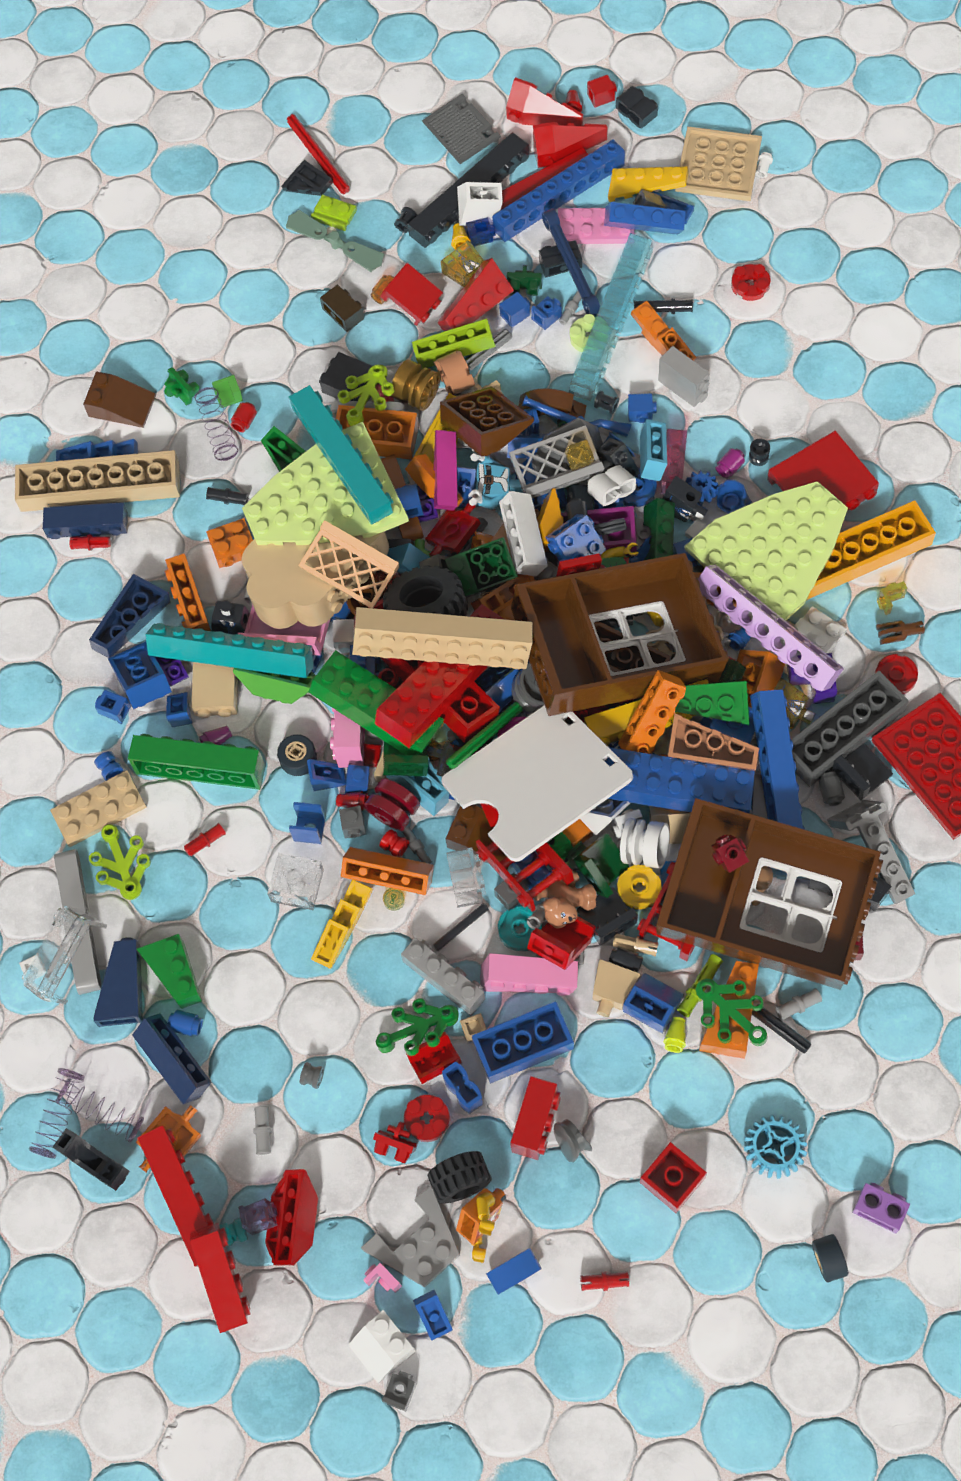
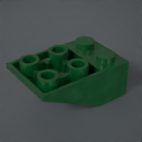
M504 537L445 559L448 569L459 577L466 598L518 577Z

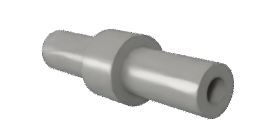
M578 291L564 308L565 311L559 319L562 325H566L571 315L575 314L578 309V304L582 299Z

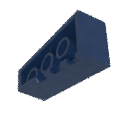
M133 574L90 637L91 649L107 658L112 657L171 603L169 592Z

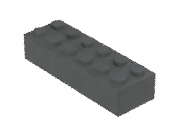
M878 671L791 739L793 742V760L796 763L795 773L809 787L820 779L821 775L832 770L834 760L840 755L844 758L901 715L906 710L909 700Z

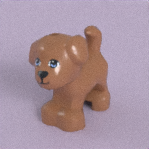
M572 871L574 881L569 885H566L563 880H557L534 897L535 901H539L541 898H548L543 902L545 918L554 928H563L567 923L574 922L577 919L576 907L581 906L587 911L596 907V891L591 884L578 889L575 887V882L579 881V875L576 871Z

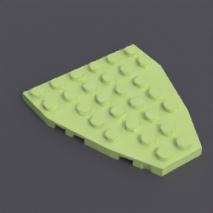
M363 422L343 429L342 432L349 435L353 443L352 447L354 449L358 448L363 457V463L367 462L373 472L372 476L374 478L378 477L383 486V492H388L393 500V504H391L393 513L371 525L321 450L315 444L277 473L242 507L257 545H268L270 543L283 545L284 542H295L296 545L312 544L324 520L351 536L362 535L363 538L372 537L409 521ZM323 536L319 541V543L330 542V540L326 539Z
M814 482L770 495L715 519L685 545V550L704 568L716 564L786 621L805 604L809 593L815 586L820 573L823 571L834 550L848 507L819 482Z

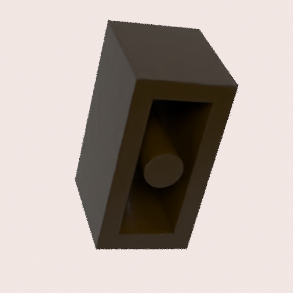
M338 284L320 297L322 309L346 332L364 320L362 304L359 301H355L346 289H342Z

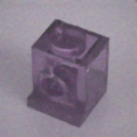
M266 1198L245 1207L243 1205L238 1207L242 1228L251 1235L277 1226V1208L273 1202L271 1203Z

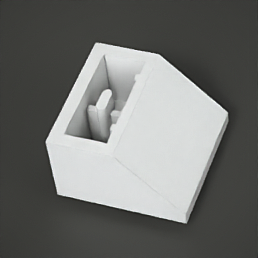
M465 182L458 186L459 225L493 226L492 216L498 213L502 206L501 183Z

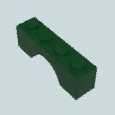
M656 498L644 506L643 525L648 526L651 530V545L644 560L673 555L675 503Z

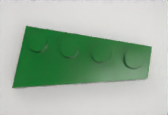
M747 681L685 685V695L675 707V712L749 725Z

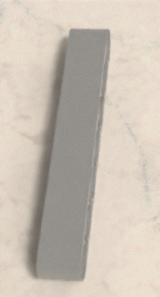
M77 849L54 854L74 980L78 994L82 995L101 990L102 988L82 868Z

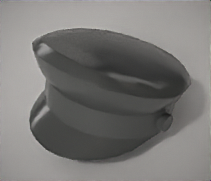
M566 1119L563 1122L554 1124L556 1141L569 1162H575L579 1157V1153L583 1150L592 1151L590 1143L570 1120Z

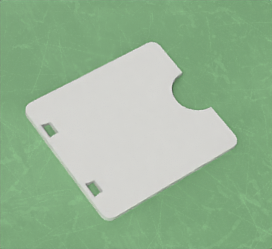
M544 705L463 761L458 767L450 770L442 777L441 781L443 787L463 809L478 803L489 804L497 809L499 813L498 822L488 835L511 861L517 862L524 859L633 780V774L631 769L573 712L548 716ZM567 717L574 722L570 726L564 722ZM610 757L615 764L609 766L605 760Z

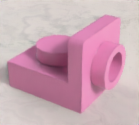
M381 1263L377 1266L375 1264L372 1265L365 1272L364 1282L368 1286L380 1276L381 1278L378 1282L387 1292L392 1289L396 1293L402 1287Z

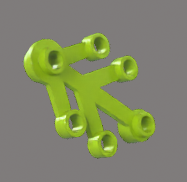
M374 365L369 369L368 373L362 376H348L346 378L347 388L355 390L350 392L347 390L340 391L337 395L339 402L346 404L351 399L360 396L355 408L350 409L346 417L350 426L364 422L362 411L370 396L374 401L376 410L382 411L387 407L385 398L380 397L375 388L376 384L380 383L383 395L391 396L394 393L393 384L386 379L388 370L384 365ZM368 381L367 385L357 388L359 384Z
M106 825L101 830V836L105 842L109 843L116 862L103 858L99 852L91 853L89 861L93 866H101L121 874L123 881L110 877L103 870L96 874V880L100 885H109L119 889L123 898L134 900L142 892V886L139 882L146 868L151 864L148 855H139L137 857L138 866L131 877L129 869L139 849L143 847L144 841L138 835L132 836L129 841L131 846L124 858L118 843L120 837L119 830L115 825ZM108 830H113L112 834L106 835V832ZM140 840L138 845H133L134 841ZM98 856L99 860L97 862H93V858ZM142 859H147L145 864H140ZM102 875H106L105 880H99ZM129 886H134L132 891H127Z

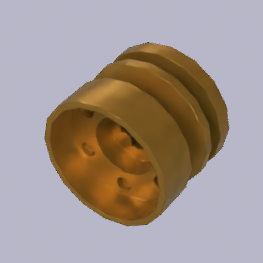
M407 359L399 366L392 380L394 393L391 397L404 403L408 401L410 406L424 411L430 406L436 396L440 384V374L436 371H431L429 368H422L421 364Z

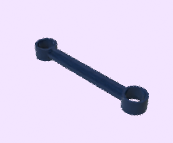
M552 208L543 212V223L552 234L582 298L586 314L596 315L601 313L599 301L592 294L562 231L556 210Z

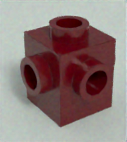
M725 834L717 838L716 843L711 845L714 850L712 856L718 865L721 864L723 869L729 873L749 862L744 852L746 846L741 838L737 839L731 834L729 836Z

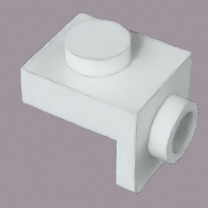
M639 809L626 810L621 816L615 818V826H612L617 839H621L623 828L628 818H634L637 821L642 820Z

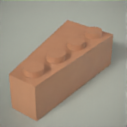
M674 714L668 757L756 771L758 747Z

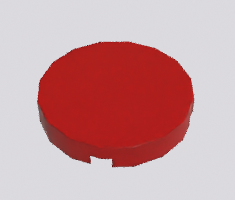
M898 654L885 656L879 661L875 673L880 671L902 694L912 690L918 679L916 664L909 657L899 656Z

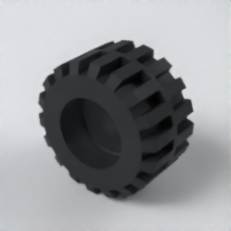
M469 1151L452 1156L434 1166L427 1175L438 1203H453L468 1198L483 1190L492 1181L482 1153L479 1151Z

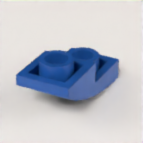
M531 1248L489 1271L486 1275L497 1295L542 1268Z

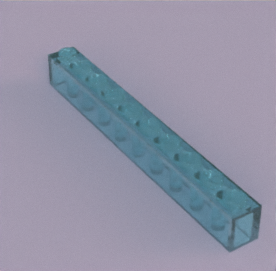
M632 233L628 237L570 382L569 393L574 394L576 397L591 401L593 395H597L601 385V383H598L599 379H604L607 370L605 364H610L613 355L610 351L612 348L615 349L619 337H616L617 333H622L625 322H622L623 318H628L631 308L628 305L629 303L633 304L636 297L634 290L635 288L639 289L642 281L640 275H644L648 263L645 262L647 259H651L653 249L650 248L651 239Z

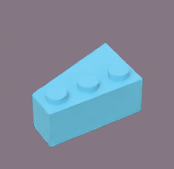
M429 757L427 776L386 775L389 780L410 791L419 800L420 805L433 816L449 802V792L443 787L442 777L437 769H434Z

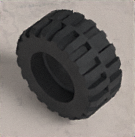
M426 565L423 568L415 567L412 568V571L401 573L399 578L396 577L392 581V585H388L383 595L384 610L467 616L468 604L459 577L449 569H442L440 566L431 567ZM431 603V604H429V605L419 607V606H421V605H423V604Z

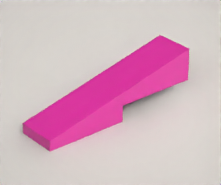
M435 431V509L455 510L458 507L456 432Z

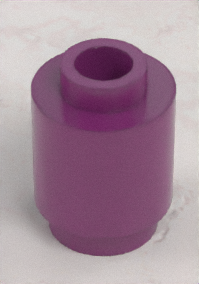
M730 448L717 462L715 469L718 474L723 478L733 476L745 463L743 452L737 448Z

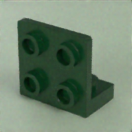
M384 741L383 775L427 776V749L422 755H405Z
M607 833L603 834L573 859L588 883L594 887L596 894L605 898L613 894L609 887L611 882L629 868V864H624L621 861L620 851Z

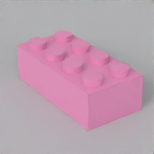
M332 708L334 718H331L333 737H330V748L333 750V760H337L338 768H347L348 765L364 766L365 728Z

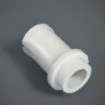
M763 152L758 157L759 164L755 173L759 178L767 177L769 166L773 162L772 155L768 152Z

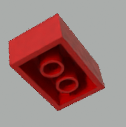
M530 1076L510 1142L512 1153L539 1160L540 1154H545L548 1144L546 1133H551L554 1124V1114L552 1113L553 1110H558L561 1100V1092H558L556 1083Z

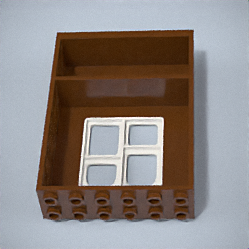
M686 553L516 584L511 610L515 621L532 622V646L529 662L548 716L641 698L647 691L657 670L681 678L684 685L705 679L708 680V683H715L719 681L728 662L727 650L723 649L721 635L715 629L713 615L707 609L706 597L702 596L699 580L694 576L692 562L688 561ZM643 612H655L663 618L664 628L656 633L633 636L626 616ZM614 618L618 621L623 639L603 643L599 640L594 622ZM654 641L669 642L673 645L676 655L671 661L655 664L650 656L647 643ZM637 646L644 662L643 667L620 672H612L605 656L606 651Z
M695 798L657 921L656 932L658 935L841 990L843 984H848L853 968L849 967V964L854 963L859 946L855 945L856 941L860 942L865 924L861 922L866 920L870 910L871 902H867V900L872 899L877 881L873 879L878 877L883 860L879 859L881 852ZM728 834V836L731 834L737 839H742L746 846L744 852L749 862L730 873L724 870L721 864L718 865L712 856L714 850L711 845L716 843L717 838ZM763 866L779 869L787 873L785 886L780 897L756 890V884ZM802 876L827 884L833 893V900L830 905L818 909L793 902L791 894L796 878ZM757 900L788 911L781 935L746 925V918L752 901ZM804 914L817 919L821 923L823 935L817 942L808 944L792 938L797 915Z

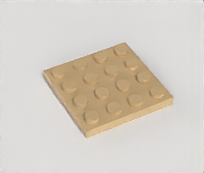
M687 126L679 166L688 167L687 184L685 187L675 188V192L751 201L762 136Z

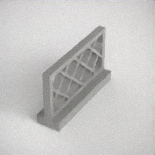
M586 425L509 452L523 493L531 494L532 499L550 493L553 488L558 490L592 478L604 471V466L599 461ZM583 432L586 439L583 446L572 441L574 435ZM562 440L568 443L564 453L553 448L556 441ZM570 445L581 449L577 459L566 454ZM543 447L549 450L545 459L534 455L536 448ZM551 451L562 456L558 466L547 461ZM583 451L592 455L594 461L587 464L579 459ZM523 453L530 458L527 465L524 466L517 462L515 456ZM564 457L575 462L573 469L566 470L560 467ZM532 458L543 463L539 472L528 468ZM545 464L556 469L554 476L547 477L541 474ZM526 471L537 476L534 483L526 485L523 478Z

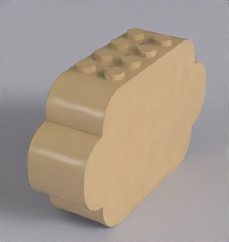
M385 531L368 538H363L362 535L353 536L387 556L389 544ZM254 539L243 552L242 564L248 576L247 593L257 616L273 628H288L297 621L306 626L322 625L329 621L334 614L338 613L348 599L352 598L299 567L311 544L296 545L295 542H284L283 545L272 543L257 545ZM331 542L318 543L319 551L332 548ZM345 549L335 551L338 562L350 559L349 551ZM333 552L321 554L323 566L336 562ZM319 556L310 557L305 565L311 568L320 567ZM365 560L354 561L356 572L369 569ZM352 562L339 565L342 576L354 573ZM337 566L324 569L326 577L330 579L340 577ZM370 573L358 576L360 585L368 580ZM355 577L343 580L345 588L349 590L358 588Z

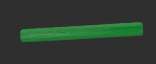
M515 702L449 757L446 760L449 768L455 769L521 713L523 708L520 704Z

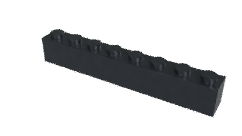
M513 132L408 223L409 236L424 248L434 243L443 232L448 231L451 225L459 220L457 187L465 182L501 183L521 163L527 161L529 157V144Z

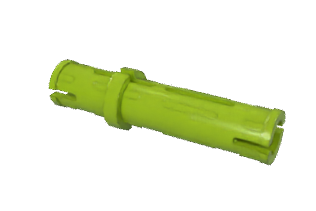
M710 955L691 988L686 990V996L677 1008L681 1015L690 1017L697 1003L702 1001L696 994V986L703 979H713L723 963V960L717 955Z

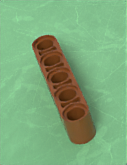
M395 454L381 458L394 489L405 486L406 484ZM418 517L409 518L408 522L398 526L402 539L415 541L416 539L424 538Z

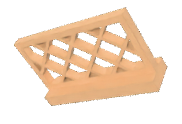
M324 520L320 531L301 560L299 567L373 609L391 578L397 572L399 563ZM322 536L330 540L332 548L319 551L318 543ZM341 549L349 551L350 559L338 562L335 551ZM333 552L336 562L323 566L321 554ZM319 556L320 567L311 568L305 565L310 557ZM365 560L369 569L356 572L354 561ZM352 562L354 573L342 576L339 565ZM337 566L340 577L333 579L326 577L324 569ZM382 570L388 574L384 581L375 583L372 572ZM370 573L373 584L360 587L358 576ZM355 577L358 588L350 590L345 588L343 580ZM374 587L376 595L372 602L363 598L361 590Z

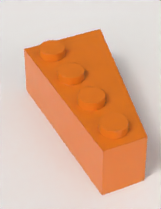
M736 961L726 984H733L735 981L741 980L746 984L747 991L742 996H738L735 993L722 994L721 996L725 1000L750 999L754 996L759 964ZM738 985L735 990L742 991L744 987ZM717 1006L713 1014L715 1025L712 1028H707L699 1051L745 1059L749 1033L729 1016V1030L732 1034V1040L726 1044L721 1043L717 1036L720 1030L719 1006ZM736 1009L751 1022L752 1009ZM726 1032L721 1034L722 1039L729 1037V1034Z

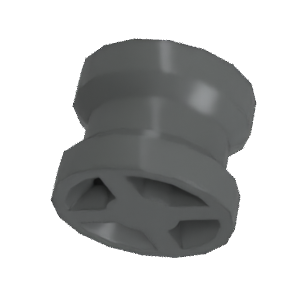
M306 1062L302 1068L299 1083L301 1085L309 1084L313 1088L318 1089L323 1078L324 1067H314L311 1063Z

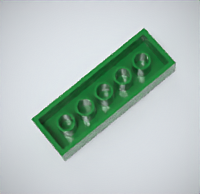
M336 650L313 678L308 691L311 695L405 755H422L439 732L444 721L443 718L439 717L408 748L375 725L377 708L396 688Z
M149 734L133 735L128 760L136 775L261 790L265 771V764L261 753L254 747L246 746L245 748H239L232 744H224L222 746L215 745L209 741L197 743L190 739H182L181 741L174 740L168 736L156 738Z

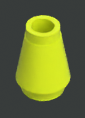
M672 1018L663 1041L665 1049L670 1052L680 1053L686 1046V1020L684 1018Z

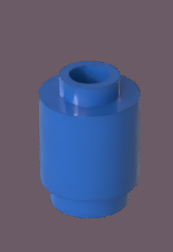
M177 1009L175 1013L170 1014L168 1024L176 1033L191 1037L193 1035L198 1036L202 1029L203 1018H199L197 1014Z

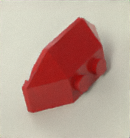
M304 1169L285 1170L283 1178L279 1181L271 1195L265 1244L275 1266H294L313 1246L318 1197L307 1171Z

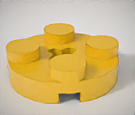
M645 865L629 867L628 870L619 876L617 883V892L626 906L638 910L652 907L662 888L659 876L650 867ZM640 882L646 888L641 892H637L636 889H633V886H637V883Z

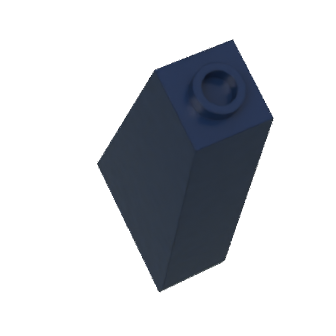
M126 937L122 938L121 941H114L93 1017L98 1027L141 1023L143 1021L141 955L137 951V948L141 946L134 938Z

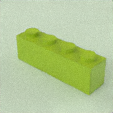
M487 319L412 342L418 364L422 365V368L435 366L434 361L456 350H459L464 357L496 347Z

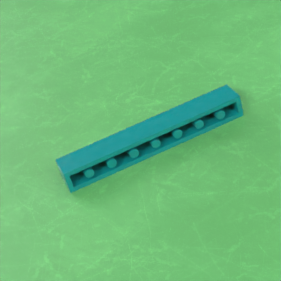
M309 385L290 395L289 400L293 411L369 523L372 525L392 514L391 504H393L391 496L388 492H383V486L378 477L374 478L372 476L373 472L367 462L363 463V457L358 448L354 449L352 447L353 443L347 433L343 434V428L338 419L334 420L332 418L333 413L330 407L323 405L320 393L318 391L314 392Z
M154 623L146 633L149 656L307 678L313 669L312 646L304 645L303 643L268 640L262 637H247L241 634H226L220 631H204L203 629H190L183 626H169L163 623Z

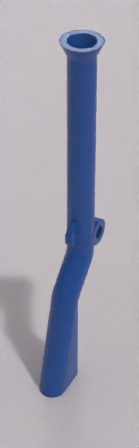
M527 395L522 403V406H528L567 423L577 418L532 400ZM604 419L589 422L598 428H605L624 437L628 436L632 425Z

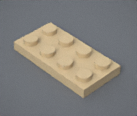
M126 770L50 809L70 848L101 832L104 826L114 825L147 807Z

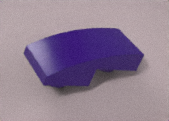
M417 486L423 515L418 516L419 522L439 518L437 510L434 508V499H431Z
M154 656L163 670L170 687L189 678L180 660Z

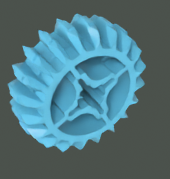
M770 1115L769 1122L765 1117H761V1124L756 1121L753 1123L755 1130L752 1128L748 1129L747 1133L751 1137L744 1138V1142L750 1144L744 1146V1151L751 1152L746 1156V1160H755L751 1167L754 1169L759 1165L761 1168L758 1174L760 1175L763 1174L764 1170H767V1178H771L773 1172H776V1178L780 1179L781 1171H783L786 1177H789V1168L793 1172H797L798 1167L796 1164L803 1165L804 1160L801 1157H806L807 1152L801 1149L807 1147V1142L799 1141L805 1137V1134L796 1133L800 1126L795 1125L792 1128L791 1119L787 1123H783L784 1116L780 1115L778 1121H775L774 1115ZM772 1129L780 1130L788 1136L779 1137ZM765 1132L767 1144L757 1150V1138ZM772 1142L781 1145L778 1151L770 1148ZM793 1144L794 1155L786 1162L784 1149ZM761 1156H772L779 1164L769 1163Z

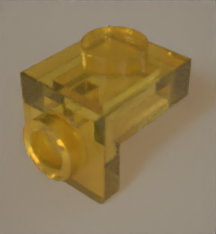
M904 581L890 583L880 590L877 603L879 608L884 610L885 615L891 613L893 601L905 597L907 586Z

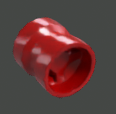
M390 829L381 839L379 847L385 851L389 850L392 856L401 857L407 850L410 841L404 837H398L397 832Z

